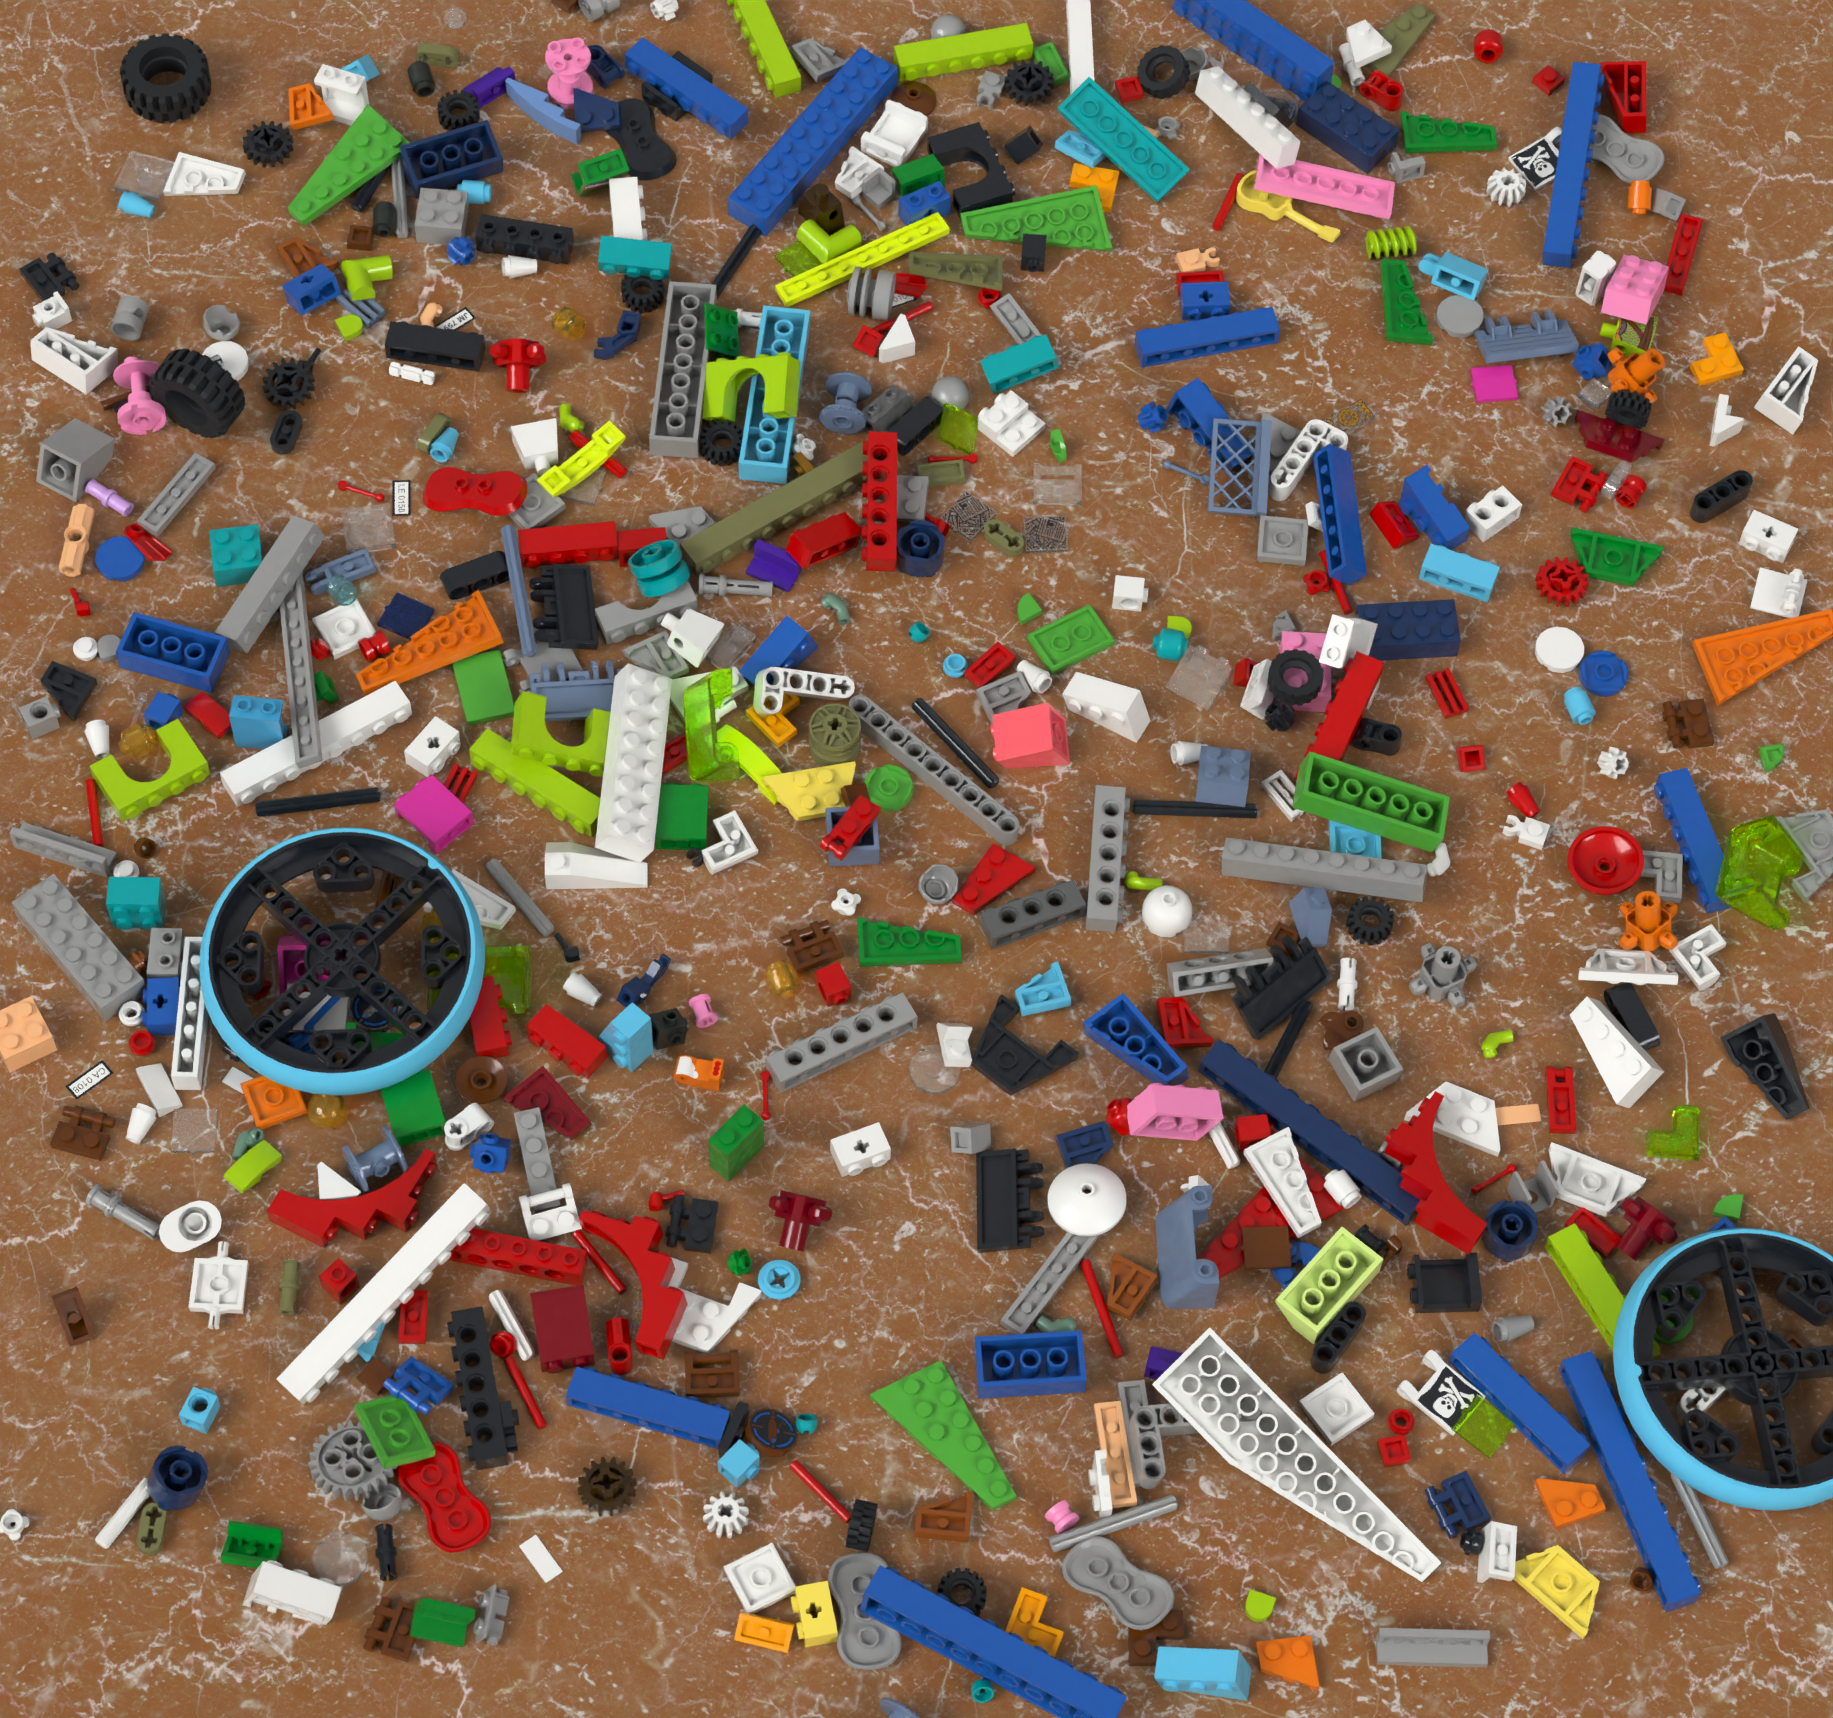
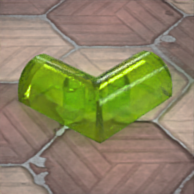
M1692 1105L1677 1106L1672 1112V1131L1648 1129L1646 1133V1157L1698 1161L1699 1109Z

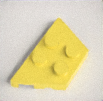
M853 761L764 776L762 783L765 787H770L777 795L776 799L782 806L788 808L789 813L796 821L826 817V808L846 807L840 788L845 785H852L856 763Z
M1558 1545L1547 1548L1542 1553H1533L1527 1555L1524 1559L1516 1561L1514 1580L1580 1638L1584 1639L1588 1632L1600 1581Z

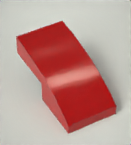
M202 691L183 706L188 715L199 721L204 730L218 739L232 729L229 718L230 714Z

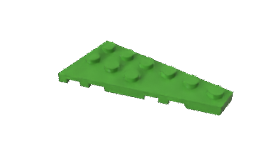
M367 104L289 205V214L303 227L398 160L400 158L399 146L410 142Z
M1097 185L960 213L965 238L1023 244V234L1047 235L1046 246L1112 252V244Z
M941 1360L870 1394L869 1398L875 1404L880 1405L887 1412V1415L906 1429L907 1433L937 1461L939 1460L944 1464L954 1477L957 1476L969 1487L968 1490L974 1491L973 1494L991 1511L1016 1500L1017 1496Z

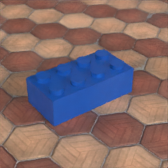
M134 612L115 653L119 668L213 693L229 657L230 650L227 637Z
M1082 1330L975 1337L974 1359L978 1399L1085 1392L1087 1379Z

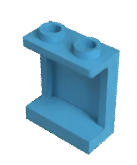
M234 695L229 718L236 747L266 749L287 738L289 735V725H283L282 721L283 700Z

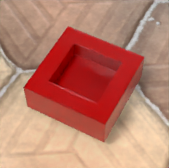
M1547 65L1533 77L1532 83L1549 96L1564 84L1565 77Z
M1137 76L1115 80V88L1121 104L1143 99L1144 93Z
M863 325L852 348L874 358L884 339V335Z
M1405 1434L1378 1439L1377 1444L1384 1468L1410 1463L1411 1457Z

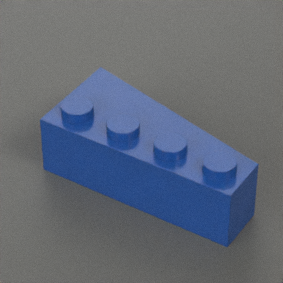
M1196 378L1175 392L1165 410L1170 416L1175 414L1180 419L1178 424L1183 430L1188 428L1193 433L1194 441L1199 446H1206L1208 448L1207 453L1211 458L1213 419L1230 418L1225 413L1223 405L1213 398L1209 387L1202 383L1199 378ZM1218 425V434L1223 440L1233 434L1228 426ZM1237 436L1227 443L1235 453L1245 446ZM1224 446L1216 452L1217 458L1222 463L1232 456ZM1247 448L1238 456L1246 464L1251 460L1253 454ZM1233 459L1226 465L1231 473L1242 467L1236 459Z
M1124 993L1083 1022L1084 1034L1151 1082L1175 1086L1181 1085L1189 1078L1186 1064Z

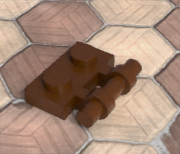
M1704 699L1679 701V710L1673 708L1671 701L1662 704L1664 709L1662 716L1663 720L1667 722L1668 740L1672 742L1673 748H1681L1683 746L1682 740H1687L1688 748L1713 746L1714 737ZM1677 721H1682L1684 729L1678 728Z
M828 920L819 923L818 921L812 922L806 928L798 931L797 929L790 930L787 935L780 937L783 947L789 944L794 945L787 949V955L796 974L844 957V952L834 931L825 935L823 933L831 929ZM811 936L815 937L814 939L806 941L804 943L802 941L803 939Z
M65 1105L62 1115L71 1117L70 1123L59 1121L50 1143L51 1148L101 1161L110 1140L109 1134L102 1132L104 1126L113 1128L116 1119L108 1117L106 1113L100 1111L93 1113L85 1111L84 1107ZM81 1121L93 1123L92 1129L81 1127Z
M383 1596L380 1604L376 1605L373 1612L375 1617L371 1628H367L363 1649L373 1652L376 1643H383L381 1648L382 1655L408 1662L416 1641V1637L410 1635L415 1604L399 1600L398 1606L394 1610L390 1608L392 1599ZM385 1620H391L388 1632H382Z

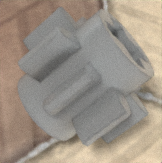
M1559 395L1555 399L1547 398L1545 405L1541 406L1545 413L1542 418L1545 421H1550V424L1555 427L1558 422L1566 424V420L1572 415L1568 409L1571 403L1567 400L1563 401V398Z

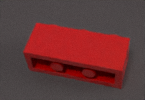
M846 512L836 516L832 515L821 522H814L809 527L795 530L789 537L790 541L786 551L803 569H806L856 548L862 535V529Z
M493 976L483 978L478 1000L470 1016V1023L477 1056L499 1058L509 1056L508 1046H512L510 1031H504L503 1023L508 1022L505 1007L500 1008L498 1000L503 999L501 985L495 984Z
M545 1004L526 1025L528 1040L534 1046H541L547 1050L548 1054L555 1061L560 1062L561 1060L568 1065L569 1070L577 1076L582 1075L588 1080L607 1059V1048L604 1044L548 1004Z

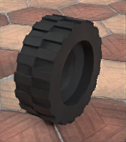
M1169 45L1154 47L1151 51L1145 53V56L1139 61L1140 64L1137 67L1139 82L1146 92L1154 98H1171L1173 95L1180 93L1189 81L1190 66L1177 48H1172ZM1165 62L1171 63L1174 66L1173 75L1163 82L1156 81L1153 77L1156 67Z
M1293 649L1290 651L1285 650L1281 654L1279 653L1272 660L1269 668L1267 683L1269 684L1270 692L1280 702L1287 703L1290 706H1302L1305 703H1310L1311 700L1318 696V692L1320 693L1324 677L1321 663L1312 653L1309 654L1305 650ZM1289 668H1300L1306 672L1308 681L1302 687H1291L1286 684L1283 675Z

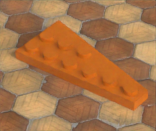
M479 589L472 593L473 598L465 603L459 602L455 605V610L447 616H439L410 636L411 640L403 646L399 644L394 647L392 654L386 658H378L358 672L356 677L364 696L394 681L397 684L403 683L504 643Z
M1828 609L1695 639L1692 645L1717 706L1833 637V611Z

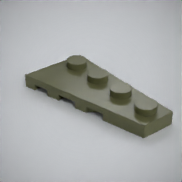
M1419 2L1378 32L1392 46L1391 53L1366 64V66L1372 71L1379 70L1386 76L1391 77L1392 72L1399 67L1405 55L1409 54L1416 41L1423 36L1433 23L1435 15Z
M909 252V274L1002 291L1003 256Z

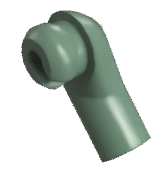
M827 593L826 596L822 597V606L826 609L832 607L836 610L840 625H846L850 622L848 607L845 601L834 593Z
M252 1128L238 1135L232 1154L233 1160H239L247 1152V1149L263 1140L264 1132L262 1129Z
M1041 1315L1035 1326L1044 1332L1075 1331L1077 1322L1072 1317L1053 1322L1044 1315Z

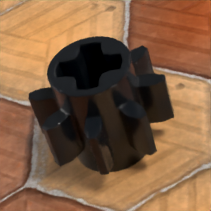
M1273 702L1265 711L1266 716L1264 718L1267 720L1265 724L1272 731L1275 729L1282 732L1286 731L1295 722V714L1293 713L1295 709L1287 703Z

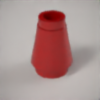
M1521 781L1513 785L1505 793L1508 797L1507 801L1526 817L1533 818L1541 811L1528 786L1523 785Z

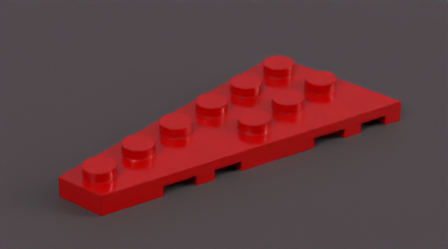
M1299 1158L1321 1221H1326L1334 1217V1214L1345 1209L1342 1205L1339 1206L1325 1189V1178ZM1263 1186L1197 1259H1207L1214 1262L1218 1268L1220 1279L1244 1264V1254L1241 1252V1246L1243 1245L1242 1228L1288 1226L1289 1241L1297 1236L1265 1186Z

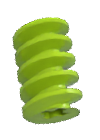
M1405 226L1403 230L1401 227H1396L1394 232L1391 228H1387L1385 233L1382 229H1378L1376 234L1372 230L1367 232L1366 250L1369 259H1371L1372 253L1375 254L1376 259H1380L1381 252L1384 253L1385 258H1389L1390 251L1393 252L1395 257H1398L1399 250H1402L1403 255L1407 256L1408 249H1411L1412 254L1416 255V235L1410 226Z

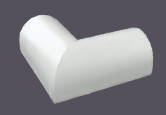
M735 810L713 820V825L722 841L702 850V858L710 874L713 875L758 854L756 845Z
M1710 924L1679 941L1678 945L1669 951L1697 989L1701 991L1709 988L1718 980L1720 973L1708 956L1723 949L1726 946V942L1715 927Z

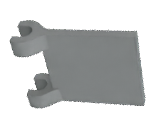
M548 642L537 643V653L532 657L524 656L522 649H508L503 652L505 657L503 663L506 669L513 668L521 663L528 677L529 674L540 673L541 682L542 663H548L550 682L558 681L556 674L558 662H563L565 681H568V672L583 671L572 649L548 648ZM529 679L521 681L519 693L521 694L523 691L531 693Z

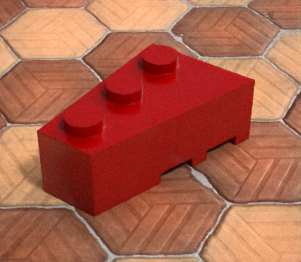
M1646 61L1600 62V73L1604 74L1603 87L1621 130L1624 133H1646Z

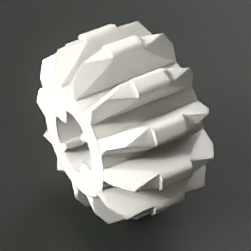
M1505 167L1501 172L1495 170L1493 176H1490L1487 182V195L1491 196V202L1498 201L1499 206L1503 203L1508 207L1512 203L1518 205L1520 199H1523L1525 196L1526 180L1522 179V173L1515 174L1514 168L1511 171H1507Z
M723 1491L720 1492V1499L711 1496V1504L704 1505V1512L706 1514L703 1516V1522L709 1523L707 1530L709 1532L716 1530L718 1538L722 1536L723 1532L727 1533L729 1539L732 1538L733 1530L741 1534V1526L748 1524V1518L745 1516L749 1514L748 1507H743L744 1499L739 1498L735 1500L734 1492L729 1495V1498L725 1497Z

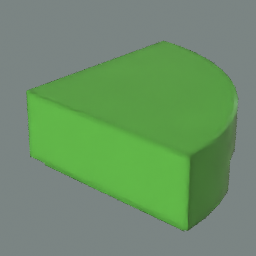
M1060 429L1052 430L1050 434V447L1059 463L1067 461L1066 448Z
M1029 592L1021 598L1018 604L1017 613L1021 626L1042 615V609Z
M1784 744L1759 748L1758 753L1765 773L1774 770L1780 764L1784 754Z
M1733 1194L1722 1198L1715 1206L1712 1216L1720 1218L1726 1216L1729 1220L1738 1222L1743 1195Z

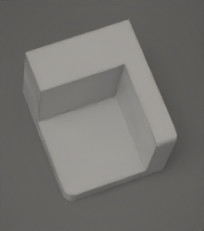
M880 167L863 179L862 197L877 210H880L895 198V180Z
M1653 187L1650 211L1677 221L1686 199Z
M966 1122L950 1126L952 1152L974 1154L991 1149L990 1123Z

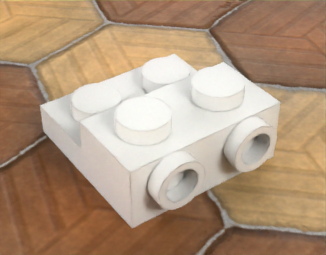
M1009 391L1007 394H999L995 399V405L990 409L988 407L983 408L978 415V430L1012 457L1045 429L1046 424L1029 411L1028 403L1013 391Z

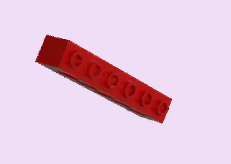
M868 431V440L863 441L862 455H867V462L862 464V476H867V483H862V497H867L866 504H862V519H866V525H862L861 539L866 540V547H862L861 561L866 562V571L895 572L897 550V432ZM880 457L884 460H877L875 458ZM880 478V479H883L884 481L879 482V481H876L875 479ZM875 500H882L884 502L878 503ZM875 521H882L883 524H876ZM880 542V543H883L884 545L878 546V545H875L874 543Z
M472 1228L469 1231L470 1236L462 1245L459 1246L457 1244L450 1251L452 1255L448 1259L449 1261L574 1286L582 1285L588 1264L586 1250Z

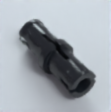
M383 1524L375 1527L378 1547L375 1550V1555L379 1559L381 1581H387L386 1576L388 1574L389 1581H393L398 1577L395 1563L397 1548L393 1544V1526L391 1524H386V1529H384Z

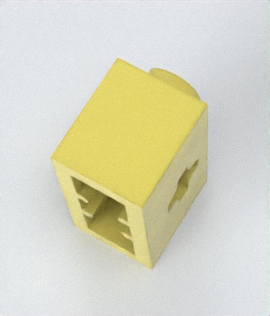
M828 1581L796 1586L795 1596L791 1597L793 1613H799L800 1622L796 1623L798 1639H804L805 1648L837 1642L838 1631ZM815 1611L817 1618H812L810 1612Z

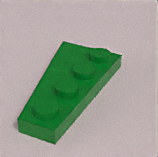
M1405 111L1400 113L1405 153L1496 150L1495 126L1466 121L1464 124H1460L1448 118H1443L1442 121L1430 119L1429 115L1420 114V117L1409 115V112Z
M857 917L859 967L962 962L959 935L932 930L924 932L914 930V927L910 926L902 928L891 926L888 922L878 921V923L866 921V918Z

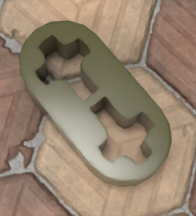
M422 43L418 45L415 58L417 61L429 64V66L454 68L458 65L460 52L451 46Z
M438 413L421 434L417 448L430 454L431 444L446 428L451 427L452 418L443 413Z
M992 519L985 523L983 536L988 543L1009 557H1018L1022 554L1024 539L1019 533L997 519ZM996 529L999 530V533H997V532H994L993 534L990 533V530H992V531H995Z
M156 1502L150 1503L143 1508L139 1524L137 1545L140 1552L146 1556H154L162 1550L168 1522L167 1512L162 1510ZM154 1511H158L161 1517H157L155 1525L152 1526L149 1515L151 1516L154 1514ZM150 1533H153L154 1541L157 1543H152L151 1547L147 1548L144 1541H148Z

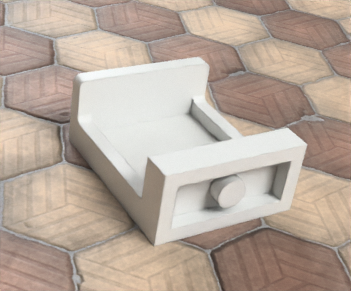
M322 64L314 79V83L321 86L323 101L335 116L334 121L352 125L367 104L369 105L366 78Z
M888 99L885 103V112L870 133L865 131L862 135L861 152L894 167L905 164L928 131V117L921 112L911 110L901 103Z
M1332 614L1319 662L1342 669L1349 657L1354 658L1356 651L1369 656L1378 624L1358 617Z

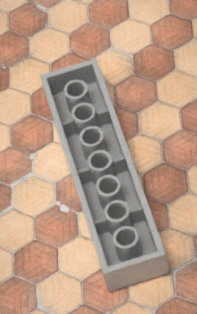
M669 281L649 437L650 455L698 458L703 420L706 362H710L711 351L706 349L704 303L717 304L716 285Z

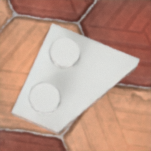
M1366 20L1347 27L1346 36L1350 43L1349 49L1353 56V66L1355 69L1391 53L1392 46Z
M852 146L849 149V157L847 161H844L841 167L842 171L835 180V188L850 199H853L862 192L863 179L879 167L884 171V167Z
M1106 1449L1095 1451L1092 1469L1088 1470L1090 1486L1095 1485L1096 1495H1092L1094 1511H1099L1100 1519L1112 1515L1109 1475H1107L1105 1467Z

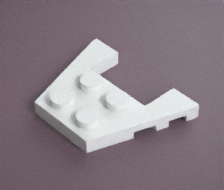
M672 1258L675 1271L668 1287L679 1288L688 1269V1263ZM739 1282L731 1303L727 1306L679 1288L684 1293L688 1305L672 1342L702 1353H710L730 1332V1328L747 1313L750 1306L760 1299L762 1290Z

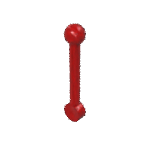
M975 453L959 457H936L935 455H930L927 460L928 463L963 459V461L974 464L977 462L978 456Z
M344 480L338 482V488L341 491L350 490L374 498L377 502L384 501L385 497L382 493L375 494L347 485V482Z
M765 1070L760 1073V1079L763 1081V1112L761 1113V1118L767 1121L771 1118V1113L768 1111V1081L770 1080V1073Z
M1513 1163L1509 1164L1507 1169L1480 1185H1475L1471 1192L1473 1195H1476L1483 1188L1508 1173L1512 1174L1517 1171V1166Z

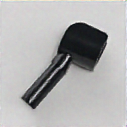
M316 348L308 361L299 360V362L303 361L305 367H309L313 373V364L321 350Z
M692 848L687 852L686 856L688 859L698 856L697 859L691 862L694 867L702 865V851Z
M556 933L554 937L564 951L566 962L579 961L578 946L569 947L561 934Z

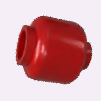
M1491 29L1483 30L1475 36L1473 50L1476 59L1488 64L1494 63L1501 58L1503 38L1497 31Z
M1128 1097L1119 1100L1114 1099L1106 1107L1107 1113L1105 1118L1107 1124L1121 1136L1130 1135L1127 1105L1132 1100Z

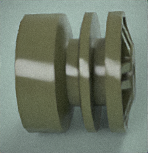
M839 703L826 704L818 708L812 714L809 721V752L813 760L824 767L853 762L858 758L861 750V722L857 713L850 707Z

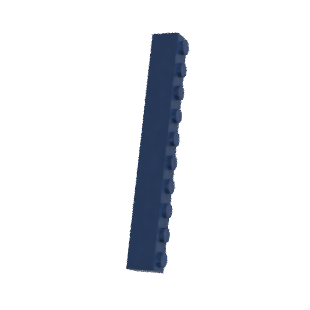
M1219 1039L1201 1060L1198 1072L1256 1115L1267 1114L1268 1122H1272L1276 1130L1281 1131L1289 1127L1292 1141L1331 1171L1335 1169L1338 1171L1345 1170L1362 1194L1405 1226L1417 1213L1415 1208L1420 1200L1399 1187L1403 1180V1177L1400 1176L1401 1170L1399 1168L1390 1166L1379 1153L1367 1149L1356 1136L1348 1135L1337 1122L1331 1119L1328 1120L1320 1114V1111L1314 1105L1305 1103L1295 1091L1282 1086L1275 1076L1269 1073L1266 1074L1258 1068V1065L1253 1060L1244 1058L1233 1045L1224 1043Z

